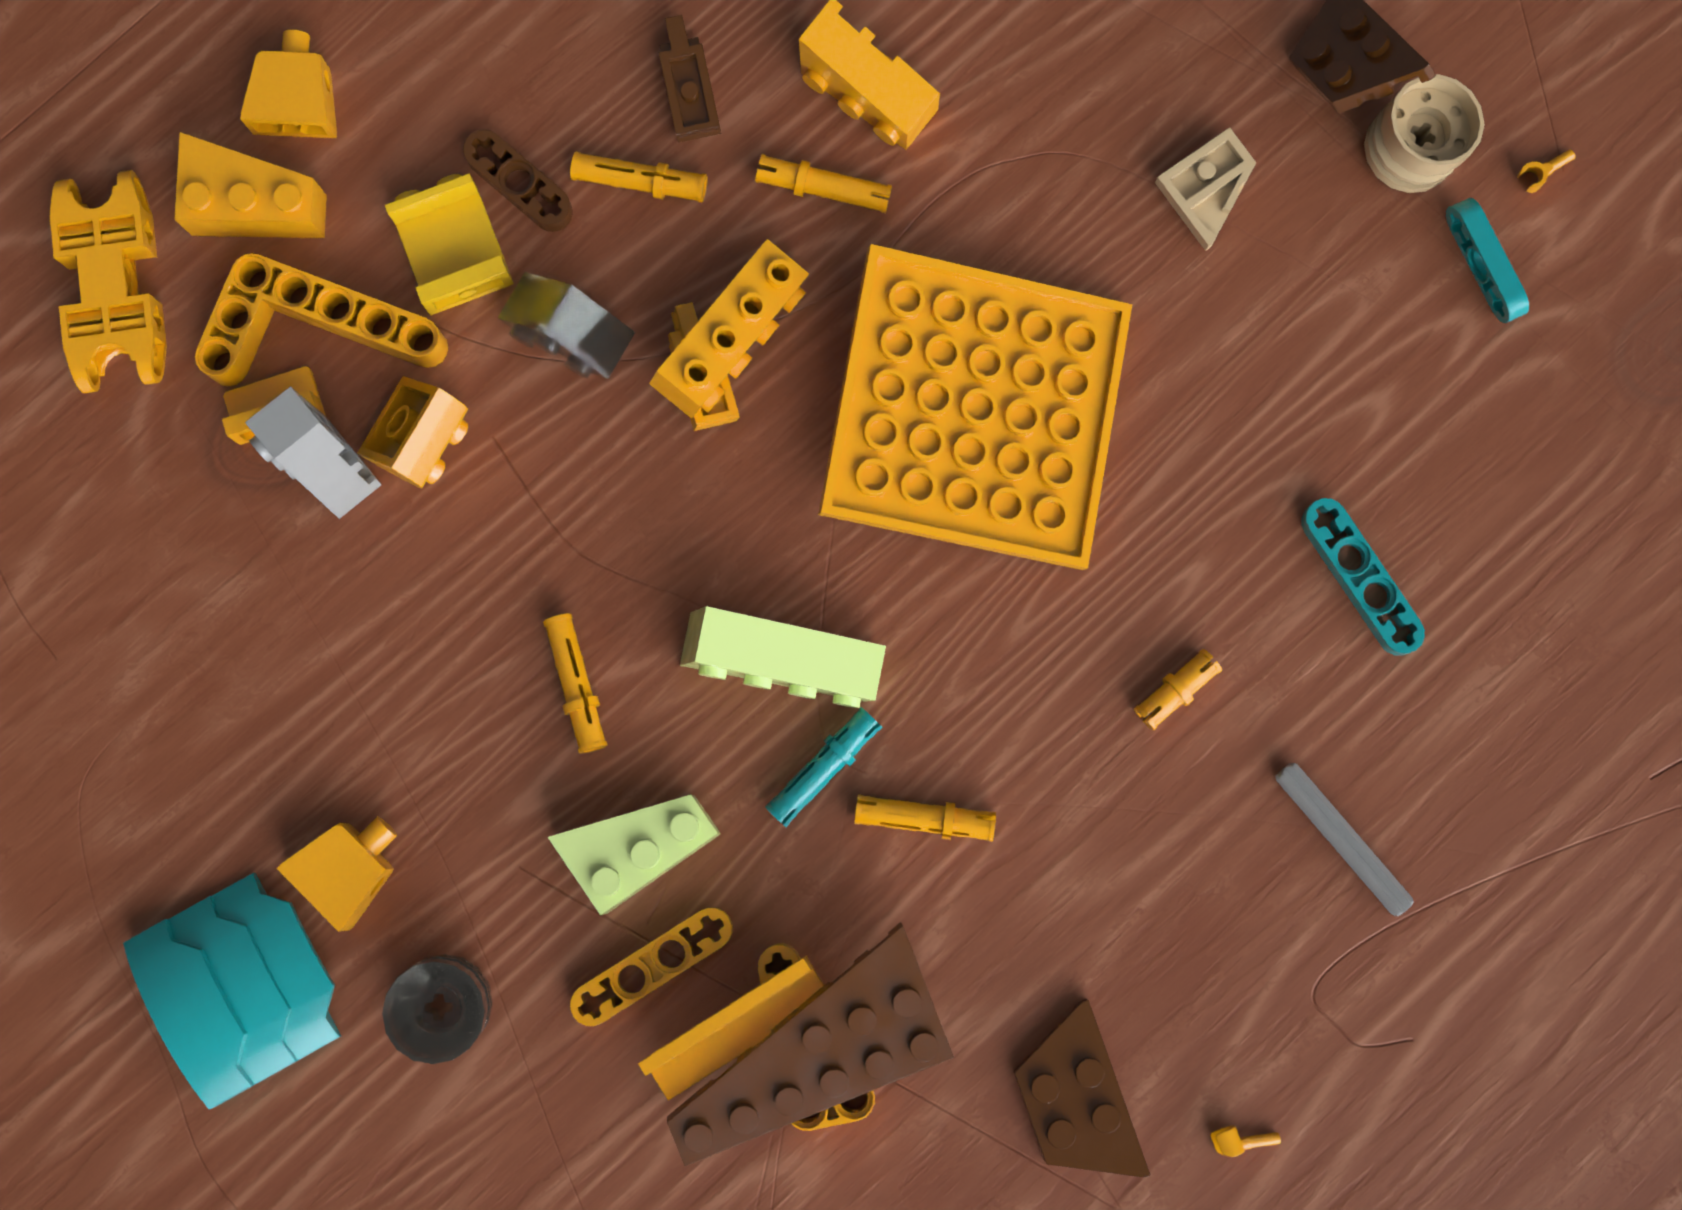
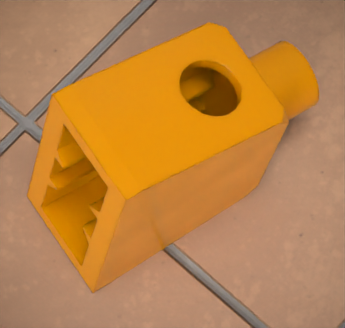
M285 30L282 37L281 51H260L256 54L240 115L241 121L253 135L337 138L331 71L320 54L309 53L310 35L299 30Z
M379 816L361 833L349 823H339L281 863L277 869L338 932L348 931L355 926L392 874L394 868L380 853L397 837V833Z

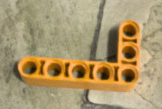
M250 253L241 256L233 264L197 346L195 361L200 371L218 384L228 387L237 385L248 374L274 311L421 367H434L443 362L447 356L448 344L446 338L434 322L425 317L262 255ZM262 271L266 272L265 280L262 284L253 288L249 286L253 275ZM301 287L308 288L304 300L299 303H291V295L295 290ZM349 303V311L344 317L332 319V311L337 305ZM248 312L246 323L240 328L232 329V322L235 316L239 313ZM385 318L391 319V327L386 333L373 335V327L376 322ZM425 334L433 335V343L428 349L424 351L414 350L417 338ZM224 353H230V361L227 366L216 371L214 368L216 359Z

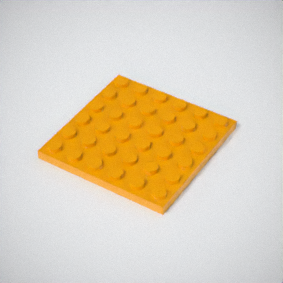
M870 244L866 253L818 515L1069 568L1088 569L1132 304Z

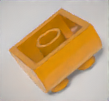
M403 376L357 454L400 479L422 489L426 482L433 484L441 477L445 469V461L440 459L448 443L456 445L465 436L468 430V423L463 418L468 408L439 387Z

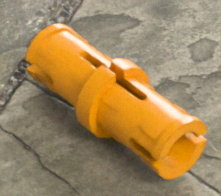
M1202 648L1176 674H1167L1162 679L1164 684L1139 706L1137 705L1134 708L1135 713L1139 718L1143 716L1145 719L1142 722L1154 731L1180 705L1187 706L1194 700L1192 695L1222 671L1220 664L1217 661L1208 663L1214 657Z

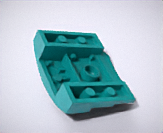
M256 873L246 876L220 892L203 899L169 919H164L123 942L134 980L162 1040L179 1069L208 1109L223 1104L341 1037L328 1011L335 987L333 980L315 951L292 902L267 895Z

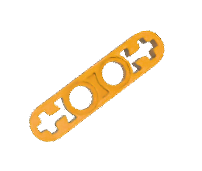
M719 908L701 910L585 983L574 992L570 1000V1010L573 1017L578 1023L585 1026L599 1025L720 949L730 940L733 933V924L730 916ZM708 915L712 921L720 918L724 924V927L719 930L722 938L716 942L711 936L701 940L697 945L703 952L697 956L694 955L691 942L681 933V930L689 927L692 936L703 929L704 923L702 919ZM675 940L684 947L685 958L679 966L668 967L661 962L659 949L665 941ZM629 965L639 967L645 975L643 988L635 993L624 990L619 982L621 971ZM608 977L613 992L623 1000V1003L616 1006L614 997L599 1006L602 1013L600 1016L596 1017L593 1012L584 1014L580 1007L586 1002L583 994L588 991L594 997L606 991L608 988L602 981Z

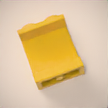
M470 173L463 176L460 174L446 176L437 182V186L421 192L419 190L403 192L395 198L394 202L385 205L388 215L397 227L418 286L415 288L421 304L430 316L514 284L479 190Z

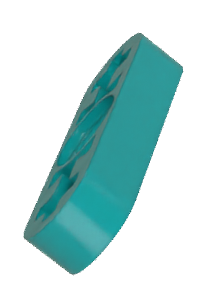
M1469 197L1448 207L1446 219L1449 229L1496 318L1502 323H1508L1527 314L1529 311L1527 294L1480 204L1475 199Z

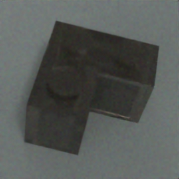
M524 272L498 316V319L512 328L509 335L516 341L529 348H533L535 344L540 349L554 356L559 352L567 358L564 365L588 379L591 373L609 379L636 333L572 284Z

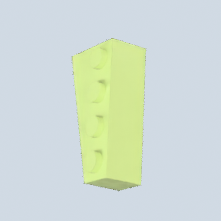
M705 606L690 613L680 666L699 669V675L726 680V675L744 678L743 684L757 688L771 689L772 684L789 687L788 694L815 699L816 693L834 696L832 702L834 704L860 708L861 701L876 700L886 646Z

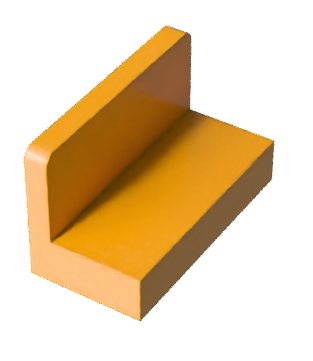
M304 366L225 392L223 397L229 417L223 418L222 422L227 437L239 445L250 442L249 440L255 434L245 422L290 386L325 415L312 370Z

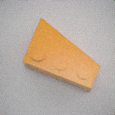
M829 0L799 38L801 74L803 75L804 82L817 93L823 94L826 91L837 99L838 106L851 118L858 120L861 117L874 127L873 131L885 143L891 146L897 143L907 150L938 111L940 93L898 55L892 60L874 47L871 41L875 38V35L865 26L860 32L855 30L838 14L843 6L836 0Z
M180 132L175 221L191 236L325 238L327 195L314 178Z

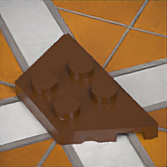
M1326 0L1289 57L1298 72L1338 114L1358 107L1367 100H1377L1394 94L1393 85L1416 76L1419 77L1421 83H1424L1436 76L1430 64L1364 0Z
M1088 999L1082 1000L1074 1007L1075 1009L1065 1020L1043 1039L1041 1045L1031 1055H1028L1013 1071L1044 1161L1047 1165L1143 1178L1150 1176Z

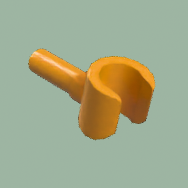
M1569 149L1543 164L1540 162H1529L1522 167L1517 178L1526 172L1535 173L1538 177V183L1533 184L1526 191L1528 193L1537 192L1553 171L1575 159V153Z
M1235 1125L1222 1127L1210 1134L1216 1152L1229 1157H1236L1244 1153L1245 1150L1254 1147L1281 1143L1278 1132L1240 1138Z

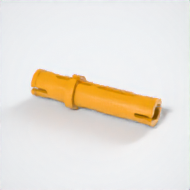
M576 151L573 154L570 168V177L573 181L579 180L653 194V198L662 200L666 195L703 203L707 190V174L669 169L667 163L661 162L657 166L582 154Z
M761 154L759 160L760 168L776 172L757 168L756 183L761 182L794 190V195L803 197L804 193L881 211V213L886 214L888 200L871 195L889 199L892 189L890 184L885 185L810 167L811 163L804 160L797 164Z
M566 613L545 619L543 624L546 627L566 701L562 705L564 715H570L579 748L578 753L583 754L605 748L608 744L605 741L596 707L600 706L599 698L592 694L574 629L572 614Z
M858 794L854 824L942 834V839L951 840V836L993 842L996 812L957 808L955 803L946 802V806L928 805Z

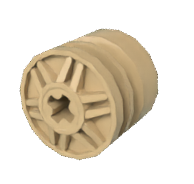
M1435 74L1434 78L1424 83H1421L1419 77L1406 83L1368 127L1364 142L1367 162L1376 177L1390 188L1406 193L1428 191L1444 181L1455 168L1460 166L1473 153L1481 142L1485 125L1481 105L1472 91L1457 79Z

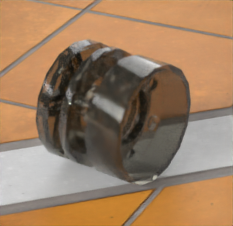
M448 954L426 957L398 976L386 993L382 1012L386 1034L395 1048L413 1061L437 1064L454 1060L471 1048L489 1023L493 1006L490 984L479 967L463 957ZM440 994H444L445 1002L453 1004V1008H450L444 1016H440L439 1008L431 1007V1002L436 1000Z

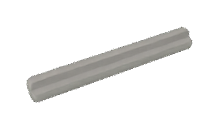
M1290 763L1280 770L1275 777L1276 781L1390 914L1399 916L1406 912L1414 903L1411 895L1299 765Z

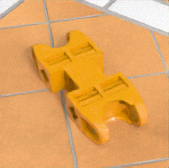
M133 170L120 171L117 174V185L112 186V194L109 200L97 208H88L87 204H82L78 186L73 179L56 181L52 190L50 207L54 259L69 270L78 268L81 303L59 306L63 350L75 384L82 393L98 392L100 389V377L105 376V368L108 362L120 354H129L130 360L136 361L137 371L144 385L160 383L164 375L167 349L163 305L149 293L139 295L135 260L157 257L153 215L141 181Z

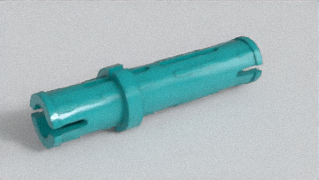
M860 707L846 725L833 737L830 734L824 740L826 744L816 756L791 779L778 795L766 804L765 808L780 823L787 827L797 814L808 805L846 764L851 766L856 761L854 756L883 727L867 711Z

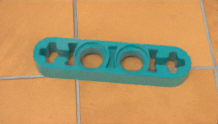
M1322 498L1313 502L1304 510L1301 517V526L1304 533L1381 647L1386 652L1396 656H1403L1416 651L1422 645L1425 638L1423 624L1349 514L1338 501L1331 498ZM1318 509L1322 514L1330 512L1334 519L1329 524L1335 535L1344 530L1348 537L1340 539L1329 548L1326 541H1329L1334 536L1326 526L1319 529L1315 526L1314 521L1319 517L1316 510ZM1343 546H1352L1360 552L1361 564L1358 569L1347 570L1340 565L1338 552ZM1369 584H1378L1387 593L1386 604L1380 609L1370 607L1364 600V590ZM1396 607L1400 613L1391 616V618L1399 628L1406 625L1410 628L1411 633L1406 637L1409 645L1407 646L1404 641L1395 643L1391 636L1395 634L1396 628L1390 619L1380 624L1377 617L1389 613Z

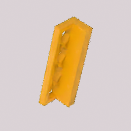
M806 955L645 1057L638 1065L645 1076L650 1073L653 1075L669 1101L740 1056L750 1047L752 1048L771 1033V1029L825 984Z

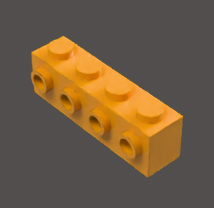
M767 239L660 366L649 384L691 419L701 407L709 412L725 393V390L719 385L726 376L730 374L736 379L753 359V357L746 353L755 341L763 346L780 326L773 319L783 308L790 313L806 294V291L800 286L809 273Z

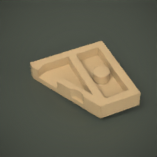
M1228 128L1158 176L1155 184L1206 251L1214 243L1256 165V161L1232 129Z

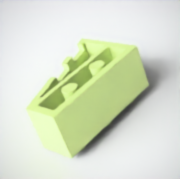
M690 794L549 836L548 839L600 915H604L688 858L721 833L698 799Z

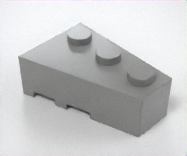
M291 386L245 422L255 434L249 441L256 451L267 462L271 461L280 471L284 470L293 480L296 478L339 519L382 485L330 420Z

